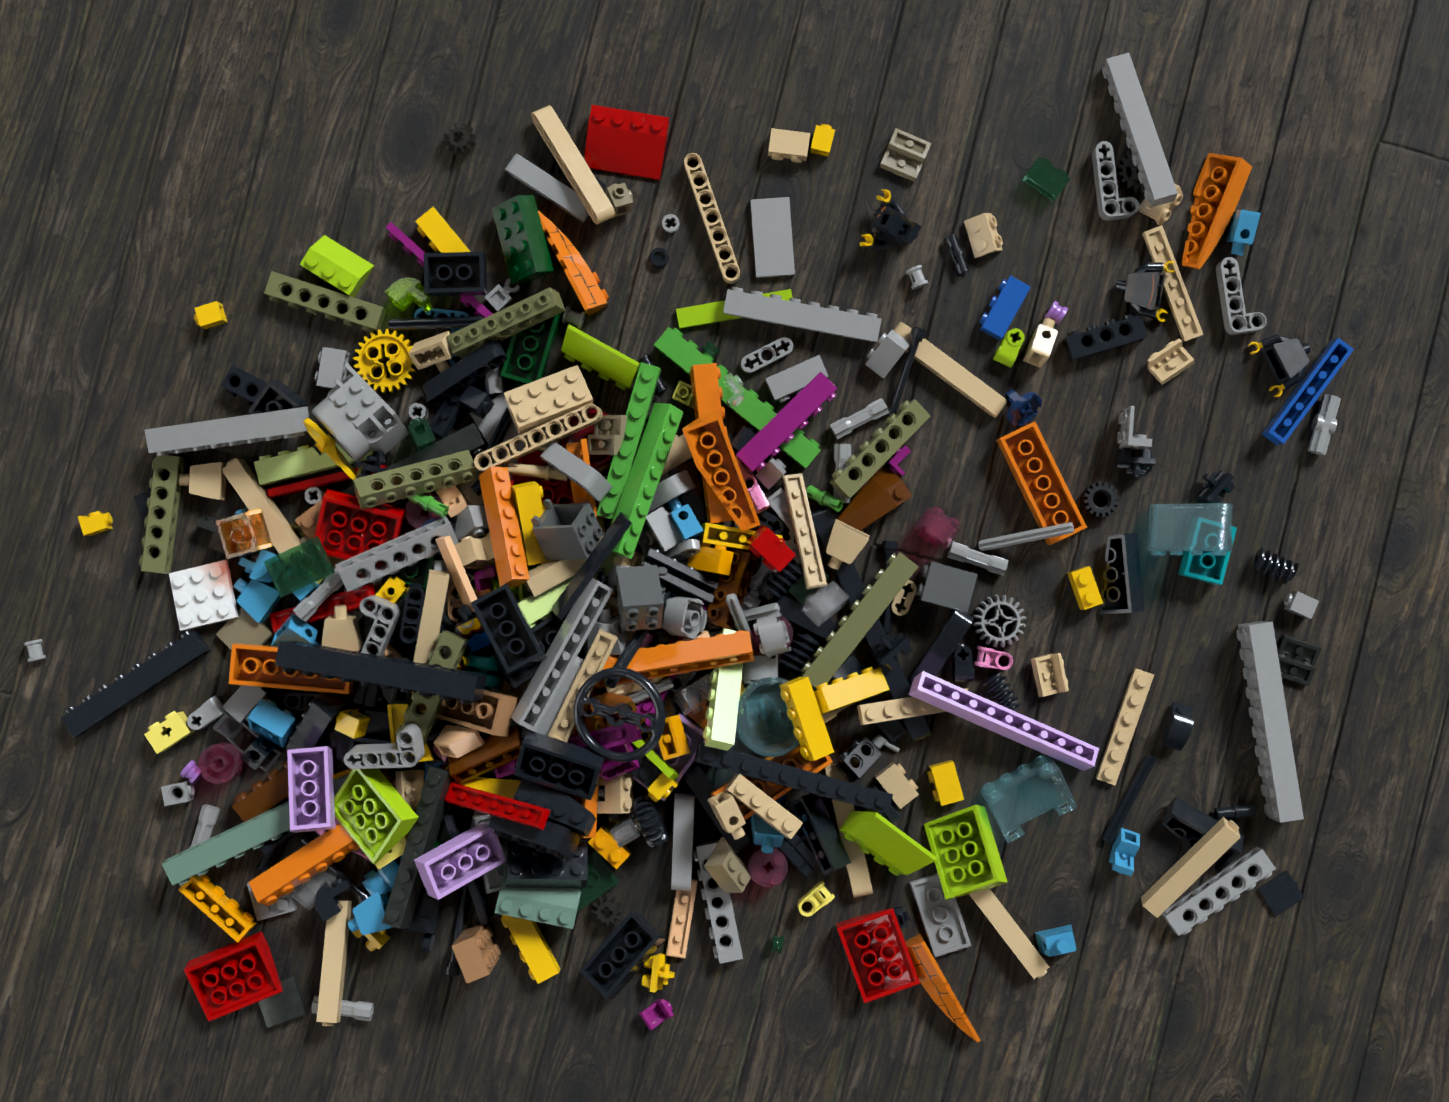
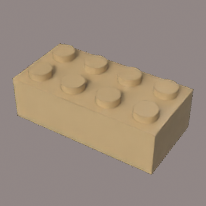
M578 365L504 393L505 403L519 435L587 404H593V398Z

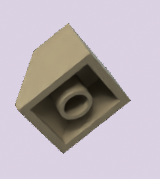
M721 837L704 867L725 894L743 893L751 878L744 862L735 853L725 837Z

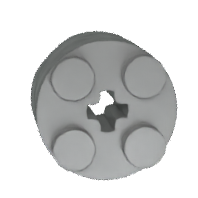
M680 596L667 599L662 628L673 636L697 638L698 636L696 635L699 632H703L707 622V611L703 610L702 606L704 603L700 599Z
M781 613L758 618L757 623L753 624L755 634L760 635V652L762 655L766 654L767 657L791 651V647L787 648L786 644L790 642L785 622L779 619L782 616Z
M753 652L754 661L743 663L741 679L744 683H756V680H764V683H773L775 678H778V655L767 657L766 654L762 655L761 652Z

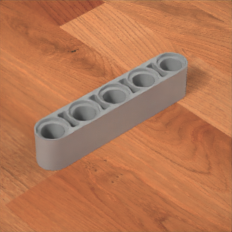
M515 153L505 168L507 173L579 221L585 222L589 214L575 191Z
M576 657L535 732L548 736L584 662L582 658ZM524 727L522 738H525L529 729Z
M675 793L671 890L691 891L694 793Z

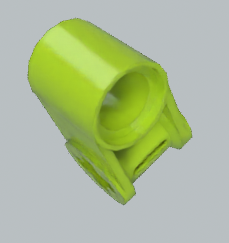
M1017 328L1006 332L994 354L993 360L1011 368L1024 341V333ZM1016 334L1018 341L1012 342L1010 335Z

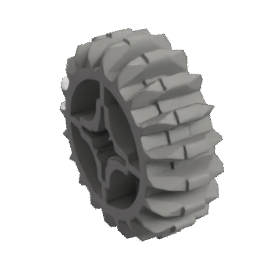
M994 595V601H992L991 597H987L988 604L981 601L980 604L984 608L976 607L975 609L980 612V615H973V618L979 619V622H974L973 626L980 627L975 630V633L982 632L983 634L980 635L979 639L983 640L987 637L985 641L987 645L993 640V647H997L998 641L1001 647H1005V641L1008 645H1012L1011 638L1015 641L1019 640L1015 635L1016 633L1023 635V631L1019 630V627H1026V624L1020 623V620H1025L1026 616L1019 615L1024 612V609L1017 610L1016 608L1020 603L1016 602L1012 605V597L1006 602V595H1002L1000 601L998 595ZM1000 605L1008 607L1014 616H1005ZM994 606L993 617L984 620L987 611ZM999 615L1001 616L1000 618L1009 619L1002 622L1000 627L998 626L999 624L990 623L997 620ZM1014 622L1011 632L1004 636L1006 625ZM985 626H994L998 637L992 636Z

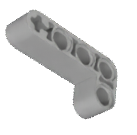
M1102 141L1092 151L1099 216L1106 221L1131 218L1138 211L1139 202L1133 197L1119 198L1113 147L1109 142ZM1106 168L1109 175H1103L1100 169ZM1103 187H1108L1111 190V194H1105ZM1125 204L1132 206V212L1126 211ZM1105 206H1110L1113 209V214H1108L1105 211Z
M1232 257L1223 259L1216 266V276L1225 331L1230 335L1253 333L1264 328L1267 319L1263 313L1254 312L1246 314L1237 260ZM1227 282L1233 285V291L1227 289ZM1230 301L1236 304V310L1230 308ZM1252 318L1258 320V327L1252 324ZM1233 321H1237L1239 323L1238 330L1233 328Z
M554 441L540 455L545 462L581 486L598 502H601L613 487L594 468Z
M687 470L677 473L658 484L648 513L696 487Z
M370 595L360 602L361 612L375 619L361 653L383 656L401 611L396 604L377 595ZM369 600L374 603V610L368 607ZM386 609H390L393 612L392 618L387 617ZM379 627L385 630V636H381L378 633ZM371 645L377 648V654L371 652Z
M408 724L398 733L397 743L355 745L345 754L344 763L351 769L413 767L425 754L421 730L415 724Z

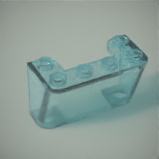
M1150 504L1147 551H1150V555L1166 556V552H1170V555H1183V551H1191V555H1203V551H1210L1211 555L1227 556V552H1232V504Z
M1040 755L1032 762L1023 764L1010 773L1003 774L993 782L986 783L980 791L1007 843L1025 835L1020 827L1021 824L1054 808L1061 816L1077 808L1061 770L1049 756ZM1065 804H1069L1067 807L1060 808ZM1017 831L1015 834L1009 835V833Z

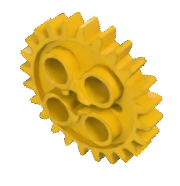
M379 329L377 336L370 332V339L364 336L365 344L358 343L362 347L361 350L355 349L359 356L353 357L354 360L358 361L354 368L360 369L357 373L360 376L363 375V380L365 382L368 381L367 384L370 387L374 385V391H378L380 387L383 393L386 392L387 388L391 393H393L394 387L401 390V383L407 386L406 379H413L409 375L410 372L416 373V370L412 368L415 364L408 354L413 347H408L411 341L407 339L403 342L405 336L401 334L397 337L398 332L395 330L392 335L389 329H386L385 334ZM382 344H384L385 346V356L388 359H390V361H387L388 371L390 372V378H387V368L386 365L382 363V361L385 360L384 353L381 348ZM392 345H397L398 351L395 354L389 353ZM373 349H378V356L371 358L370 352ZM396 364H401V371L394 374L393 367ZM376 368L382 369L380 377H374V370Z

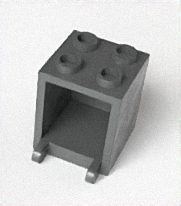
M545 499L543 502L545 511L540 518L533 516L531 522L534 526L532 530L546 560L588 559L603 535L590 503L552 504L551 500Z
M927 562V565L922 567L920 576L923 577L922 584H918L915 595L918 596L917 600L953 610L958 608L967 614L978 574L935 562Z
M657 565L617 568L615 595L621 631L661 628L664 606L662 593L665 592L666 587L660 585L659 576H665L667 568L657 567Z

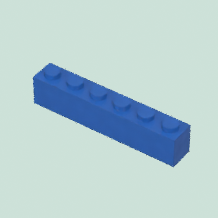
M1340 338L1331 340L1262 432V435L1277 446L1284 444L1354 349Z

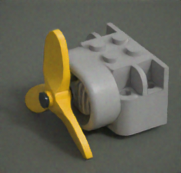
M347 363L344 366L350 374L341 382L335 378L333 381L336 386L329 391L327 397L312 409V415L328 434L326 435L309 418L302 422L316 442L315 446H313L314 450L320 456L325 452L353 480L356 479L357 472L336 447V442L354 461H359L370 451H377L382 453V455L386 454L410 433L390 406Z

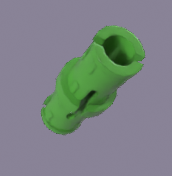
M812 485L807 487V497L817 501L819 505L828 506L837 512L842 509V504L844 503L842 499L836 498L826 490L821 491Z
M419 494L408 498L410 502L423 507V510L431 511L442 518L449 511V506L434 500L435 498L432 496L428 497L424 494Z

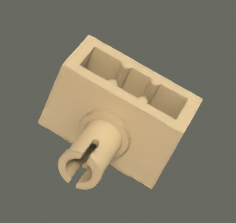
M449 331L414 344L408 354L418 370L435 364L441 373L450 367L447 360L452 358L453 354L447 336L450 335Z

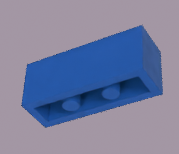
M1011 275L1007 280L1003 279L998 287L1001 290L998 297L993 296L988 305L991 307L989 313H984L979 321L982 324L979 330L1000 341L1031 287Z

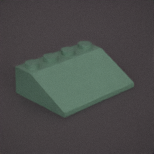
M505 865L495 913L573 929L581 888L506 887Z

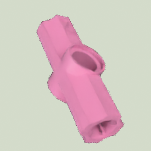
M736 457L745 483L749 480L754 481L753 487L749 488L748 492L756 514L767 510L770 504L754 474Z

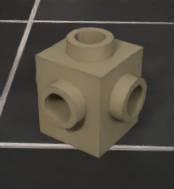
M612 184L607 187L605 194L614 208V217L631 213L633 195L631 190L627 189L626 184Z

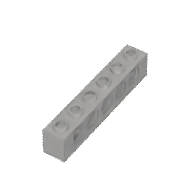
M445 516L335 564L347 592L356 591L369 582H377L385 575L395 574L403 567L413 566L421 559L435 556L440 550L436 541L431 542L433 537L450 535L454 545L458 544V540L451 523ZM415 545H420L419 549L412 550ZM402 553L399 558H394L395 554ZM378 561H384L381 566H375ZM365 569L363 574H356L358 570Z
M719 840L696 844V850H693L695 862L699 861L700 865L697 874L699 881H703L704 888L701 889L703 901L707 900L708 908H705L707 920L711 919L712 927H709L710 937L715 939L716 946L713 947L715 959L719 958V963L743 959L731 895L730 893L725 894L719 885L711 887L708 884V880L713 877L704 867V861L710 857ZM715 897H720L723 903L720 906H715L712 900ZM718 917H725L727 923L725 925H718L716 919ZM728 936L731 942L724 945L720 942V938Z
M1255 847L1220 873L1168 907L1162 913V916L1175 934L1178 936L1186 935L1192 930L1191 927L1197 923L1205 922L1208 919L1207 916L1211 913L1221 911L1224 908V904L1237 900L1240 897V893L1245 890H1251L1256 886V882L1270 877L1272 871L1276 868L1263 849ZM1250 866H1254V867H1255L1254 873L1251 874V875H1249V874H1248V869H1249V867H1250ZM1238 877V884L1232 886V879ZM1222 888V895L1220 897H1216V890ZM1206 899V906L1204 908H1200V901ZM1190 910V917L1183 919L1184 912Z

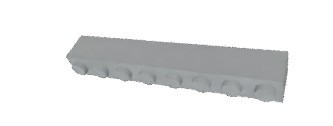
M1125 53L1107 58L1104 67H1102V73L1109 82V94L1114 97V108L1116 113L1120 115L1121 129L1126 132V143L1128 148L1132 150L1133 164L1138 167V178L1140 183L1144 185L1145 199L1147 202H1150L1151 207L1173 202L1178 192L1130 54Z
M732 287L731 290L727 289L723 314L873 343L878 341L882 320L877 318L878 314L866 312L865 316L858 314L859 311L847 309V312L839 311V307L832 305L823 308L820 307V303L809 301L807 305L802 304L800 299L789 298V301L781 300L782 296L770 294V297L762 296V292L751 290L750 294L744 293L743 289L738 287Z
M594 578L591 579L570 609L546 653L547 658L542 660L514 710L511 718L516 723L533 732L536 731L614 589Z

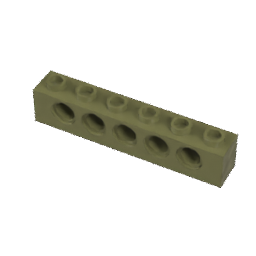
M273 271L270 273L264 294L269 296V300L281 303L282 300L288 302L287 306L295 309L303 307L306 308V312L313 315H318L319 312L325 314L324 318L332 321L341 319L344 320L343 324L355 327V324L362 326L361 330L369 333L381 329L387 311L382 306ZM291 287L292 293L289 296H285V289ZM310 293V300L303 302L304 294ZM324 299H329V305L326 308H322L321 302ZM343 305H347V312L345 314H340V307ZM361 311H366L365 319L359 320L358 314Z
M549 287L448 335L447 339L452 354L464 358L491 340L502 341L564 312L565 308L560 294Z
M915 399L905 400L898 407L900 411L896 415L894 413L885 420L887 424L883 428L879 427L872 433L873 438L869 442L865 441L858 448L860 451L856 455L852 454L845 461L846 465L842 469L838 468L831 475L833 479L829 483L845 499L851 498L930 417L928 412ZM903 416L908 418L907 426L902 422ZM890 429L895 432L894 439H891L889 436ZM876 443H880L882 446L880 453L875 449ZM863 456L867 457L869 460L867 466H864L862 464ZM850 470H853L855 473L854 480H851L848 476Z
M469 450L353 479L354 492L361 510L372 508L377 505L476 480V467Z
M156 454V458L152 461L154 473L149 484L151 496L147 500L149 512L144 522L146 535L142 539L144 551L139 561L141 571L162 574L171 573L182 487L179 485V475L183 474L185 458L169 455L157 456ZM168 470L170 476L167 480H164L163 473ZM165 489L167 497L162 500L160 494ZM160 509H163L165 512L162 519L158 517ZM158 528L162 530V536L159 539L155 535ZM155 548H158L160 551V554L157 558L153 556V550Z
M443 631L442 634L439 633L435 640L437 645L435 651L430 653L427 662L429 665L457 669L469 640L450 631ZM444 648L450 650V657L448 659L444 658L442 654ZM420 691L412 694L411 699L413 702L411 707H407L403 716L405 721L403 725L398 727L395 736L408 724L416 722L421 730L423 744L425 745L443 699H439V695H432L431 697L419 695ZM421 703L426 705L427 711L425 714L419 711Z

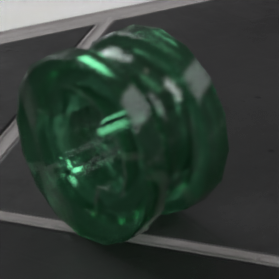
M709 341L706 342L705 347L702 346L701 348L713 359L716 358V354L720 353V350Z
M774 934L771 952L778 951L781 954L784 936L777 937Z

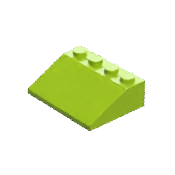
M570 324L568 325L561 349L562 353L565 354L564 358L573 363L575 360L582 363L581 367L589 372L593 369L599 373L598 377L607 382L609 379L616 382L615 386L623 391L626 388L631 390L635 384L640 363Z
M378 768L352 769L334 798L335 817L373 864H376L411 830L419 818Z
M973 805L924 824L932 854L937 857L935 865L946 900L1008 883L984 806Z
M851 810L839 830L845 834L844 838L851 843L856 842L860 845L859 849L875 856L874 860L881 865H887L889 867L888 870L896 876H899V874L909 875L937 859L935 855L877 812Z

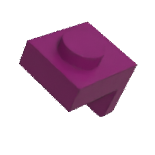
M906 445L902 449L899 448L892 455L893 458L887 463L890 466L888 469L900 477L905 472L898 464L911 452Z
M496 565L485 566V570L474 572V582L477 591L491 590L490 579L498 577Z
M657 999L639 1013L649 1030L654 1029L667 1018L674 1016L671 1004L664 999Z

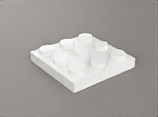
M227 560L169 573L180 631L239 618Z

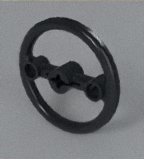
M615 667L595 673L580 687L574 702V722L581 739L595 754L607 760L616 762L637 760L650 752L657 745L663 734L666 716L662 698L652 682L631 669ZM610 677L627 678L639 684L648 693L653 702L655 714L649 712L644 715L632 712L631 707L626 703H618L615 706L601 704L596 698L589 699L587 694L595 684L603 679ZM588 703L593 706L594 711H590ZM597 715L604 717L614 727L628 723L638 726L643 732L650 731L652 735L642 747L634 751H611L601 746L590 735L584 721V716L591 717ZM645 718L650 720L651 726L645 723Z

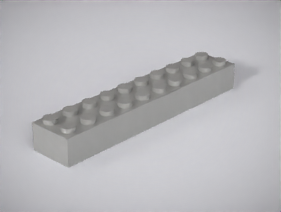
M1259 621L1239 624L1236 634L1238 640L1241 641L1239 652L1241 660H1244L1243 677L1247 680L1246 696L1250 699L1251 705L1249 707L1250 718H1253L1254 724L1252 726V734L1256 738L1257 743L1255 754L1259 757L1258 773L1263 781L1261 792L1266 800L1264 811L1268 818L1280 823L1301 820L1304 817L1273 622Z

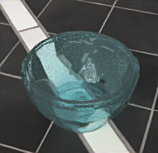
M778 677L762 678L750 683L740 693L737 706L736 734L741 742L752 752L763 756L777 757L785 755L800 745L793 732V723L787 715L786 703L780 694L781 689L779 685L788 682L785 679ZM780 712H783V713H784V718H783V719H781V713H780ZM758 713L761 714L760 720L757 718Z

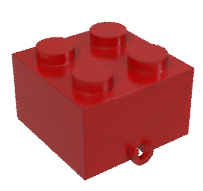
M761 525L746 541L750 545L748 549L758 558L760 556L763 557L762 563L771 571L777 570L780 572L796 556L785 544L784 539L776 536L765 525Z

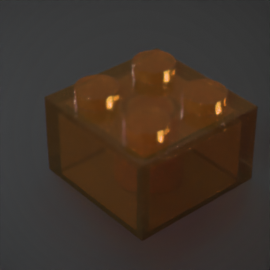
M261 508L216 521L227 559L273 546Z

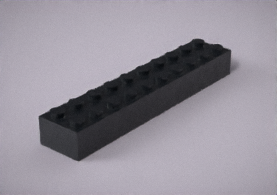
M294 640L279 641L275 666L282 667V671L294 672L301 670V674L312 676L313 674H321L320 677L326 679L341 677L340 681L350 683L360 681V684L365 686L380 684L379 688L389 690L400 688L399 691L404 693L420 691L419 695L431 697L432 695H439V699L443 700L459 698V702L466 704L476 703V700L483 699L487 676L486 674Z

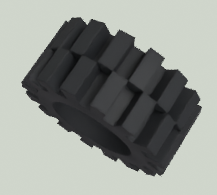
M1097 482L1088 486L1082 493L1083 497H1081V501H1083L1082 507L1085 508V512L1097 518L1106 517L1115 512L1116 506L1119 505V496L1116 494L1117 490L1113 489L1114 486L1106 482ZM1098 492H1102L1107 496V504L1104 507H1097L1093 502V497Z

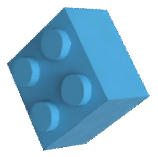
M260 699L248 717L249 729L282 748L288 742L290 734L296 730L294 728L296 726L294 714L286 709L284 711L277 708V704L268 699L267 701Z

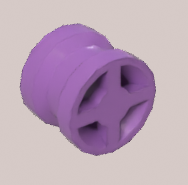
M1054 301L1044 317L1054 320L1055 324L1059 325L1068 308L1061 307L1057 301Z
M192 760L185 766L180 776L187 778L189 783L194 785L202 777L205 769L203 767L199 768L196 762Z

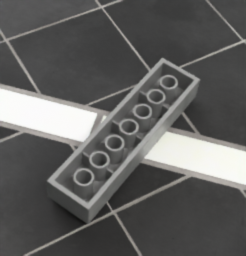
M300 407L146 429L145 435L148 452H157V456L303 436L305 435L304 431H307L302 421L309 418L308 407Z

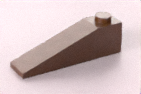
M883 467L862 486L837 520L855 529L862 530L912 497V494L901 478L887 467Z

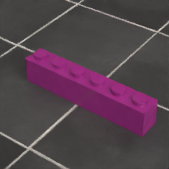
M822 372L818 373L736 454V457L752 473L755 470L759 472L766 465L764 461L769 456L773 458L780 451L778 447L783 442L787 444L794 438L792 433L797 428L801 431L809 423L807 419L811 415L815 417L823 409L821 405L825 401L829 403L837 395L835 393L837 387Z

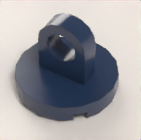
M1010 389L1005 393L1007 400L1011 404L1007 413V420L1013 426H1023L1030 422L1037 415L1038 407L1041 408L1042 399L1035 392L1019 396L1013 389Z

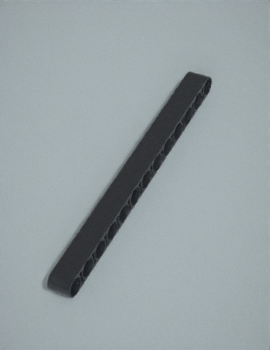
M824 506L811 512L814 528L818 532L819 539L826 552L834 519L828 507ZM842 562L839 569H834L850 606H852L856 600L860 601L863 598L862 592L865 587L854 563ZM879 618L864 636L873 657L880 651L877 647L883 643L879 638L881 636L885 639L888 638ZM874 657L878 668H881L893 700L913 697L909 695L911 688L899 661L898 665L891 670L886 665L883 666ZM924 716L902 719L913 743L932 735Z

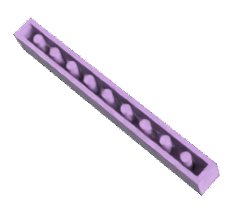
M924 671L913 679L909 692L910 696L1082 771L1095 766L1099 748Z

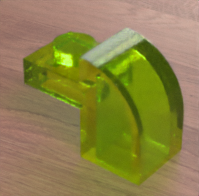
M415 278L399 279L384 291L389 301L402 312L413 302L426 312L432 308L429 301L430 297L424 293L421 282Z

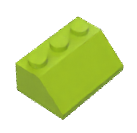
M325 235L309 248L300 263L306 270L354 298L374 268V265Z

